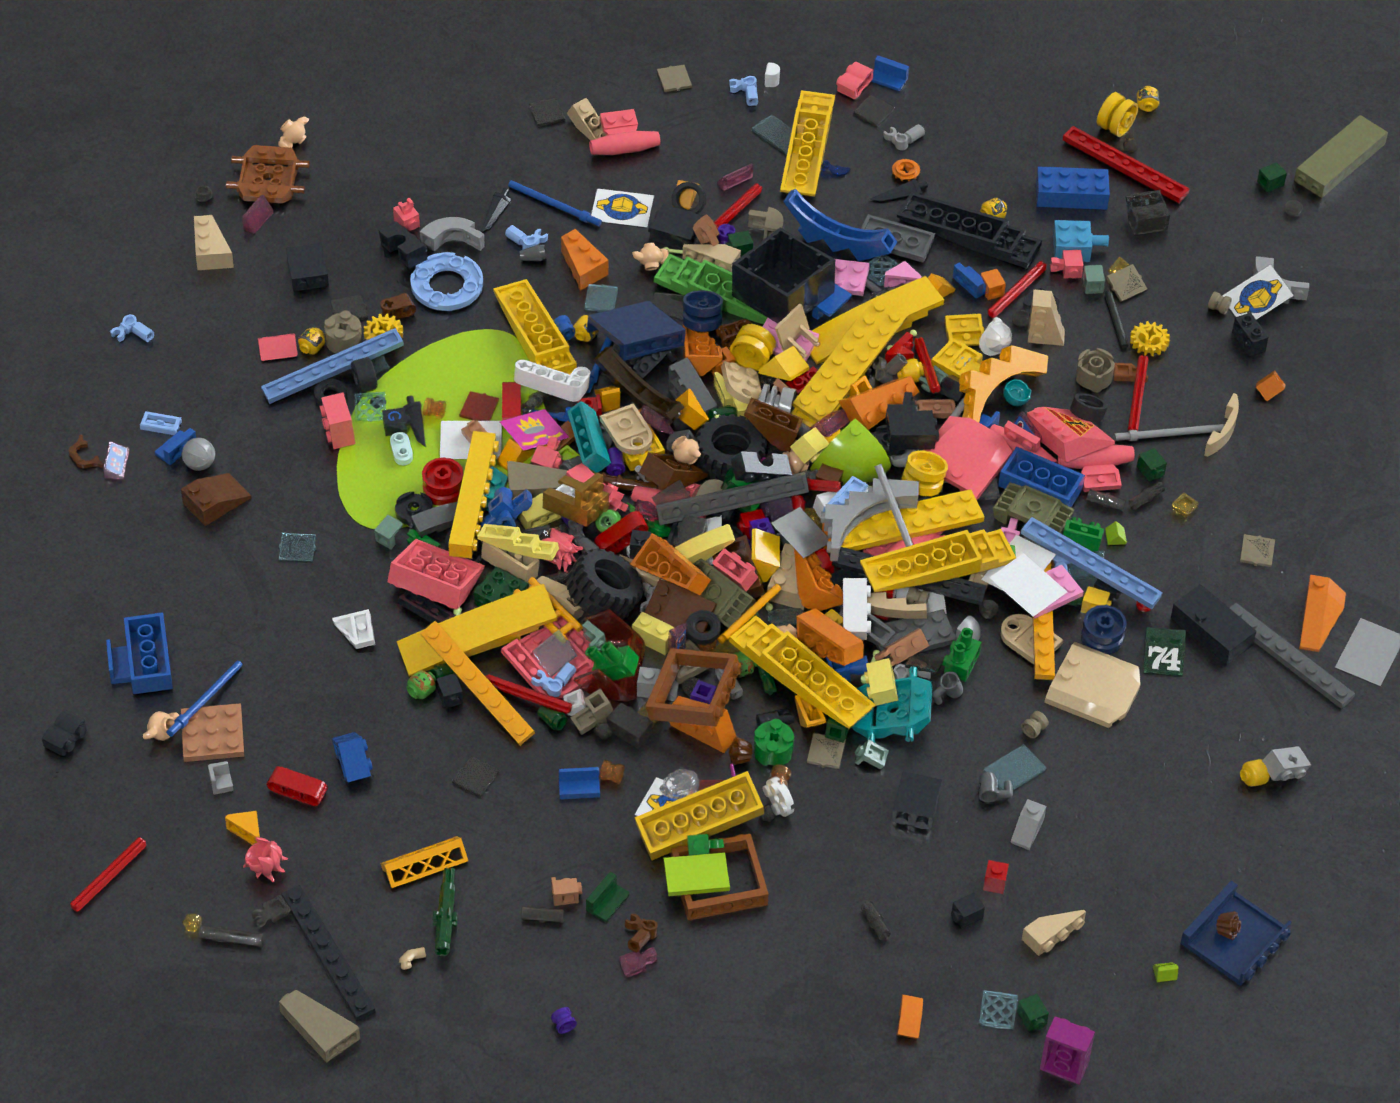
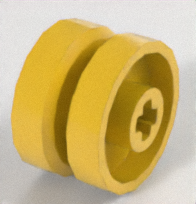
M1117 92L1112 93L1099 110L1097 125L1105 130L1109 129L1110 133L1118 137L1123 136L1130 129L1137 116L1138 104L1130 99L1125 100V97Z
M747 324L739 330L729 351L735 357L736 364L759 371L773 354L776 348V341L774 336L765 328L755 324Z
M919 450L911 452L908 455L901 480L919 481L918 495H937L942 490L948 464L941 456L933 452Z

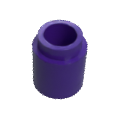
M610 448L607 451L611 463L606 466V471L612 476L621 475L625 471L623 453L618 448Z

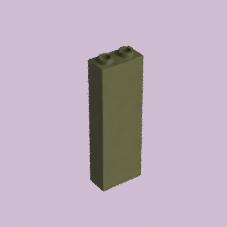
M1359 115L1296 168L1294 181L1323 198L1385 145L1388 132Z

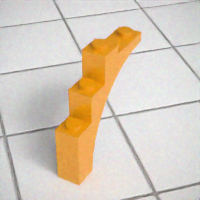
M1011 345L1001 349L1000 360L989 358L981 361L980 372L970 370L962 373L959 379V391L965 393L962 417L971 418L979 423L987 398L1003 380L1014 375L1037 377L1046 374L1048 356Z

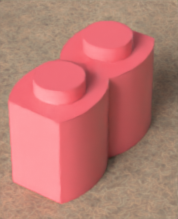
M858 62L849 65L846 73L837 79V91L852 99L858 98L863 89L872 81L873 69Z

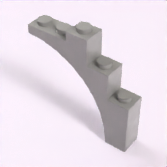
M873 478L872 486L868 487V492L849 491V499H845V505L826 504L825 512L821 511L820 523H824V531H828L827 538H831V541H827V553H830V561H838L840 548L852 529L873 515L891 510L879 479ZM888 479L899 509L917 508L919 481Z

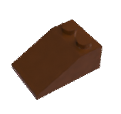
M752 397L744 413V416L773 446H776L781 451L790 452V446L795 441L803 418Z
M648 452L639 473L645 476L644 479L646 481L658 485L657 488L666 493L668 491H679L708 476L705 471L694 464L689 465L688 463L677 461L674 455Z
M229 473L196 479L181 488L183 504L204 526L252 498Z
M659 579L644 613L675 627L678 631L684 632L687 618L692 613L699 610L713 613L717 604L677 585ZM699 622L696 624L695 629L699 633H704L708 623Z

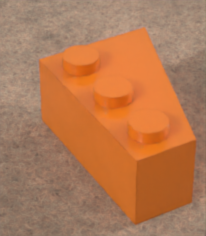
M576 229L561 237V252L572 271L574 279L578 283L580 291L608 275L609 260Z
M678 696L672 703L673 705L709 708L710 705ZM723 709V716L720 717L717 726L669 722L672 727L722 753L727 751L734 738L737 737L727 709Z

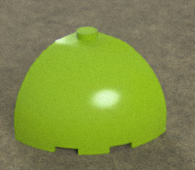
M855 418L821 452L810 469L812 471L815 469L819 470L823 463L843 470L842 481L843 485H845L852 476L866 483L872 482L873 478L879 479L875 466L882 464L886 474L891 468V463L882 445Z

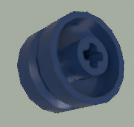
M698 290L687 293L684 296L683 325L694 331L708 332L716 330L722 325L721 311L723 309V298L719 294Z
M1098 605L1091 608L1084 617L1081 633L1082 643L1087 647L1108 655L1117 652L1122 647L1127 626L1123 613L1109 605Z

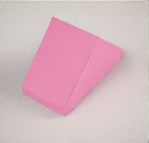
M904 261L885 272L884 287L898 288L921 278V275Z

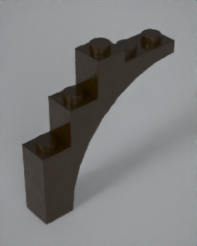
M606 347L593 359L611 382L620 388V392L627 393L640 409H646L659 426H669L682 414L680 411L684 406L679 401L669 399L651 387L621 359L612 347Z

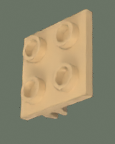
M801 304L792 309L777 324L775 330L782 351L795 346L800 355L806 358V351L795 340L802 335L816 347L820 343L817 342L818 339L809 331L810 328Z

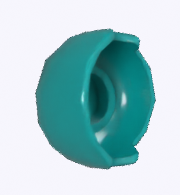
M1013 379L1006 383L1003 395L1009 404L1019 407L1030 400L1031 389L1023 381Z

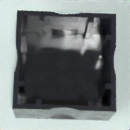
M780 227L765 238L760 245L732 263V296L777 324L798 304L803 306L806 315L834 293L836 260L817 248L805 244L800 238Z

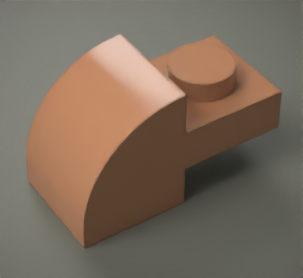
M706 214L694 224L693 230L701 244L709 242L714 247L719 244L716 236L720 233L713 220Z

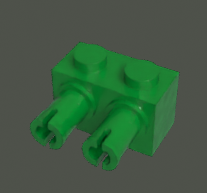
M1072 517L1071 520L1067 519L1063 535L1093 553L1098 554L1104 529L1101 528L1099 523L1094 526L1095 522H1091L1088 525L1082 523L1080 518L1076 521V517Z
M962 629L957 641L953 640L950 647L951 652L949 655L946 654L942 664L945 666L944 674L946 672H954L964 682L967 681L981 651L982 642L972 639V629Z
M608 641V643L605 642L602 645V652L594 645L586 649V656L594 662L592 673L602 683L634 676L639 656L629 645L616 648L612 642Z

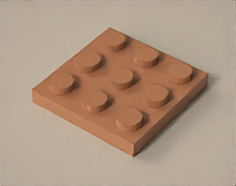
M241 703L201 707L189 719V723L182 729L184 762L244 757ZM189 708L181 709V714L183 715Z

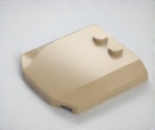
M1074 642L1049 687L1045 703L1109 728L1115 721L1126 717L1140 689L1139 667Z

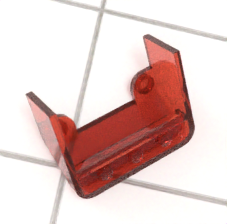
M610 609L586 618L585 622L588 620L605 634L607 643L608 641L612 642L616 648L629 645L639 656L634 676L612 681L601 670L596 669L575 677L574 682L590 695L601 689L608 700L623 702L634 700L637 696L639 669L642 667L645 652L643 638Z

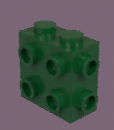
M495 567L492 572L486 575L484 581L475 587L473 592L474 604L480 607L510 596L516 589L524 591L528 589V583L521 578L511 575L506 570Z

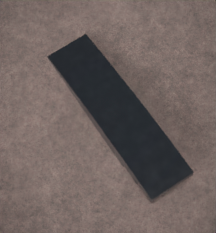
M913 192L910 193L897 213V218L925 231L935 233V235L1024 268H1028L1042 246V240L1026 236L1023 229L1009 226V220Z

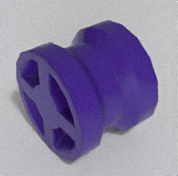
M722 224L718 227L720 234L717 236L719 244H725L728 240V234L735 233V228L732 225Z
M568 1007L560 1008L551 1015V1020L557 1025L556 1029L560 1034L570 1032L577 1025L575 1018L571 1017V1010Z

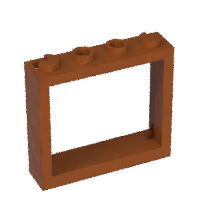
M670 648L645 706L649 719L717 726L720 717L723 716V709L729 702L731 690L735 688L736 678L741 673V663H739L737 654ZM681 665L725 669L709 708L664 704Z
M739 834L735 837L722 838L724 848H709V854L729 853L747 849L759 889L692 901L690 894L681 895L687 920L768 905L769 894L751 834ZM688 846L671 848V857L688 856Z

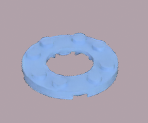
M451 252L428 256V260L416 265L413 274L411 273V290L415 298L423 305L436 310L453 311L466 307L478 298L483 288V274L477 263L467 256L463 258ZM454 271L464 278L465 283L458 292L445 295L442 292L433 291L429 282L432 276L438 272Z

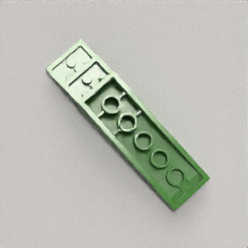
M669 254L654 277L653 282L684 296L687 293L698 290L715 292L723 298L722 311L760 324H764L767 319L763 314L732 296V272L707 260H703L700 263L689 257L683 260Z

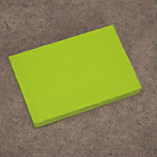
M725 853L664 858L668 896L730 891Z

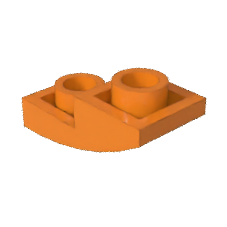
M902 995L897 1029L898 1036L913 1039L919 1038L923 998Z

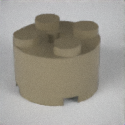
M342 311L325 320L326 346L331 352L337 354V352L362 342L361 322L349 311Z
M1100 348L1092 351L1090 349L1083 351L1078 358L1076 381L1083 387L1096 393L1108 387L1112 382L1115 367L1113 356L1108 351Z

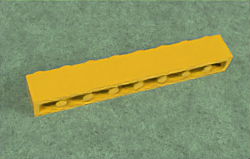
M473 431L449 539V556L472 559L473 551H477L478 540H476V537L481 531L479 523H483L484 511L482 509L486 508L487 497L485 495L489 494L490 483L488 481L492 480L493 469L491 467L495 466L496 455L494 453H498L499 449L496 433Z

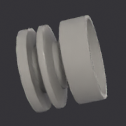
M764 384L758 400L791 413L794 409L792 403L796 399V389L783 387L781 394L778 395L777 386L774 385L771 393H769L770 385Z

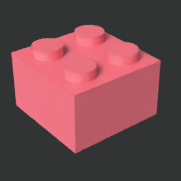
M344 393L322 397V406H319L321 416L325 417L321 419L323 428L328 430L326 432L328 443L332 442L333 449L354 445L355 438L352 419Z

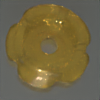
M187 914L182 924L186 926V930L195 932L202 928V918L196 914Z

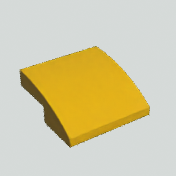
M981 314L945 316L944 321L948 342L954 338L967 346L979 345V340L984 332Z

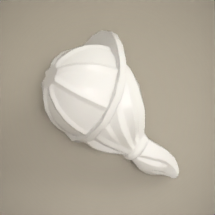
M994 317L979 340L981 351L989 356L1001 353V349L1008 347L1012 341L1010 328L1000 318Z

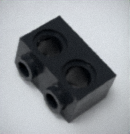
M1252 313L1235 317L1232 333L1249 357L1266 352L1269 337Z

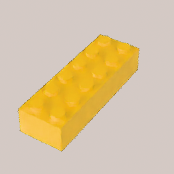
M748 771L639 815L635 817V822L652 861L671 853V848L687 846V835L708 834V837L763 815L764 806Z

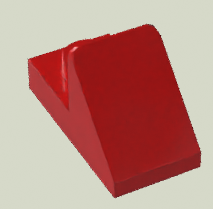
M906 332L886 352L885 359L887 363L897 354L903 355L906 360L914 358V353L911 351L913 348L912 334Z

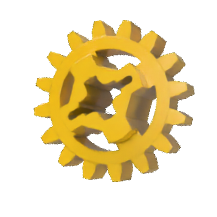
M379 314V318L372 316V322L367 320V326H364L363 333L366 340L396 328L400 337L403 338V325H401L400 320H396L395 316L389 318L388 314L385 317Z
M1146 321V325L1140 322L1139 327L1134 326V329L1131 330L1130 343L1133 344V349L1138 348L1137 352L1143 351L1145 356L1148 353L1151 356H1154V353L1161 355V350L1165 352L1166 348L1169 347L1170 334H1167V329H1162V324L1156 326V322L1150 324Z

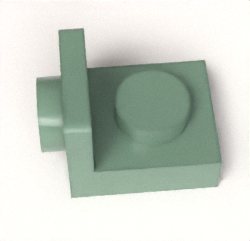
M587 620L582 625L583 636L591 642L588 645L589 647L594 645L601 651L602 645L606 642L605 634Z
M868 739L863 745L860 744L857 747L855 763L859 765L864 760L882 769L885 766L889 750Z

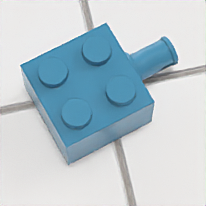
M1055 220L1054 257L1062 259L1063 250H1081L1083 262H1090L1092 246L1108 247L1109 235H1093L1091 233L1090 221Z

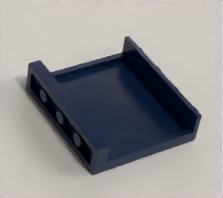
M650 301L588 315L587 332L597 330L602 332L620 347L619 356L623 361L684 346L686 329Z
M1230 881L1183 932L1180 944L1241 986L1246 980L1250 981L1253 978L1258 967L1262 968L1269 954L1273 955L1278 950L1279 943L1282 940L1285 942L1289 938L1292 922L1289 920L1285 925L1238 894L1236 892L1238 885ZM1235 911L1238 913L1239 920L1241 921V930L1237 933L1235 939L1231 940L1218 934L1216 925L1220 914Z

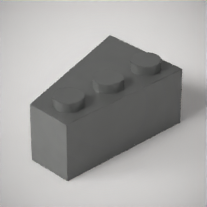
M688 357L669 366L668 391L675 399L686 390L691 389L707 417L710 409L718 408L717 402L710 395Z

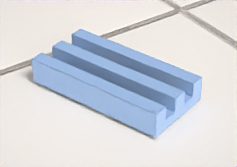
M145 411L140 423V429L175 435L180 428L179 425H181L182 419L181 417Z

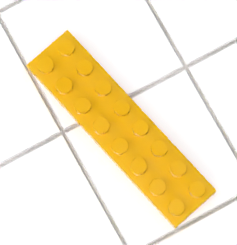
M876 296L797 396L792 406L818 424L823 425L839 406V400L844 399L850 392V385L861 378L907 319V315L879 296Z
M971 489L918 501L917 508L899 509L910 538L984 522L985 518ZM892 510L873 515L862 521L852 529L841 547L857 551L903 540Z

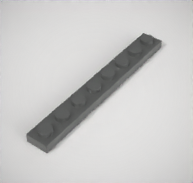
M802 472L656 505L659 524L664 525L807 493L809 490L806 474Z
M1235 603L1230 607L1233 612L1257 631L1254 640L1257 645L1342 709L1354 699L1355 693L1239 604Z

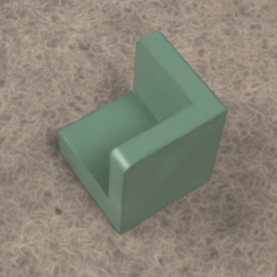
M1102 265L1084 266L1082 278L1085 294L1103 293L1105 278Z
M387 515L374 530L376 541L392 549L396 545L394 536L402 528V522Z

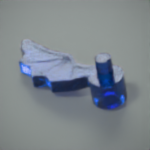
M824 160L821 166L823 171L829 169L831 173L838 176L841 174L845 175L850 171L848 167L832 166L828 160Z

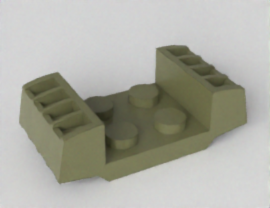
M1009 482L993 507L994 518L1004 524H1007L1011 517L1025 523L1033 517L1059 533H1062L1067 519L1070 520L1075 510L1063 504L1058 498L1027 485L1020 486Z
M699 559L695 566L711 579L699 596L717 604L713 613L722 624L729 628L756 600L705 560Z

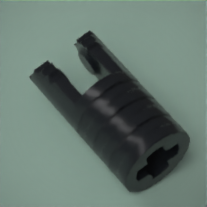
M787 708L756 715L758 727L772 719H780L786 725H790L795 721V718Z

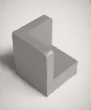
M228 761L208 765L213 795L233 791Z

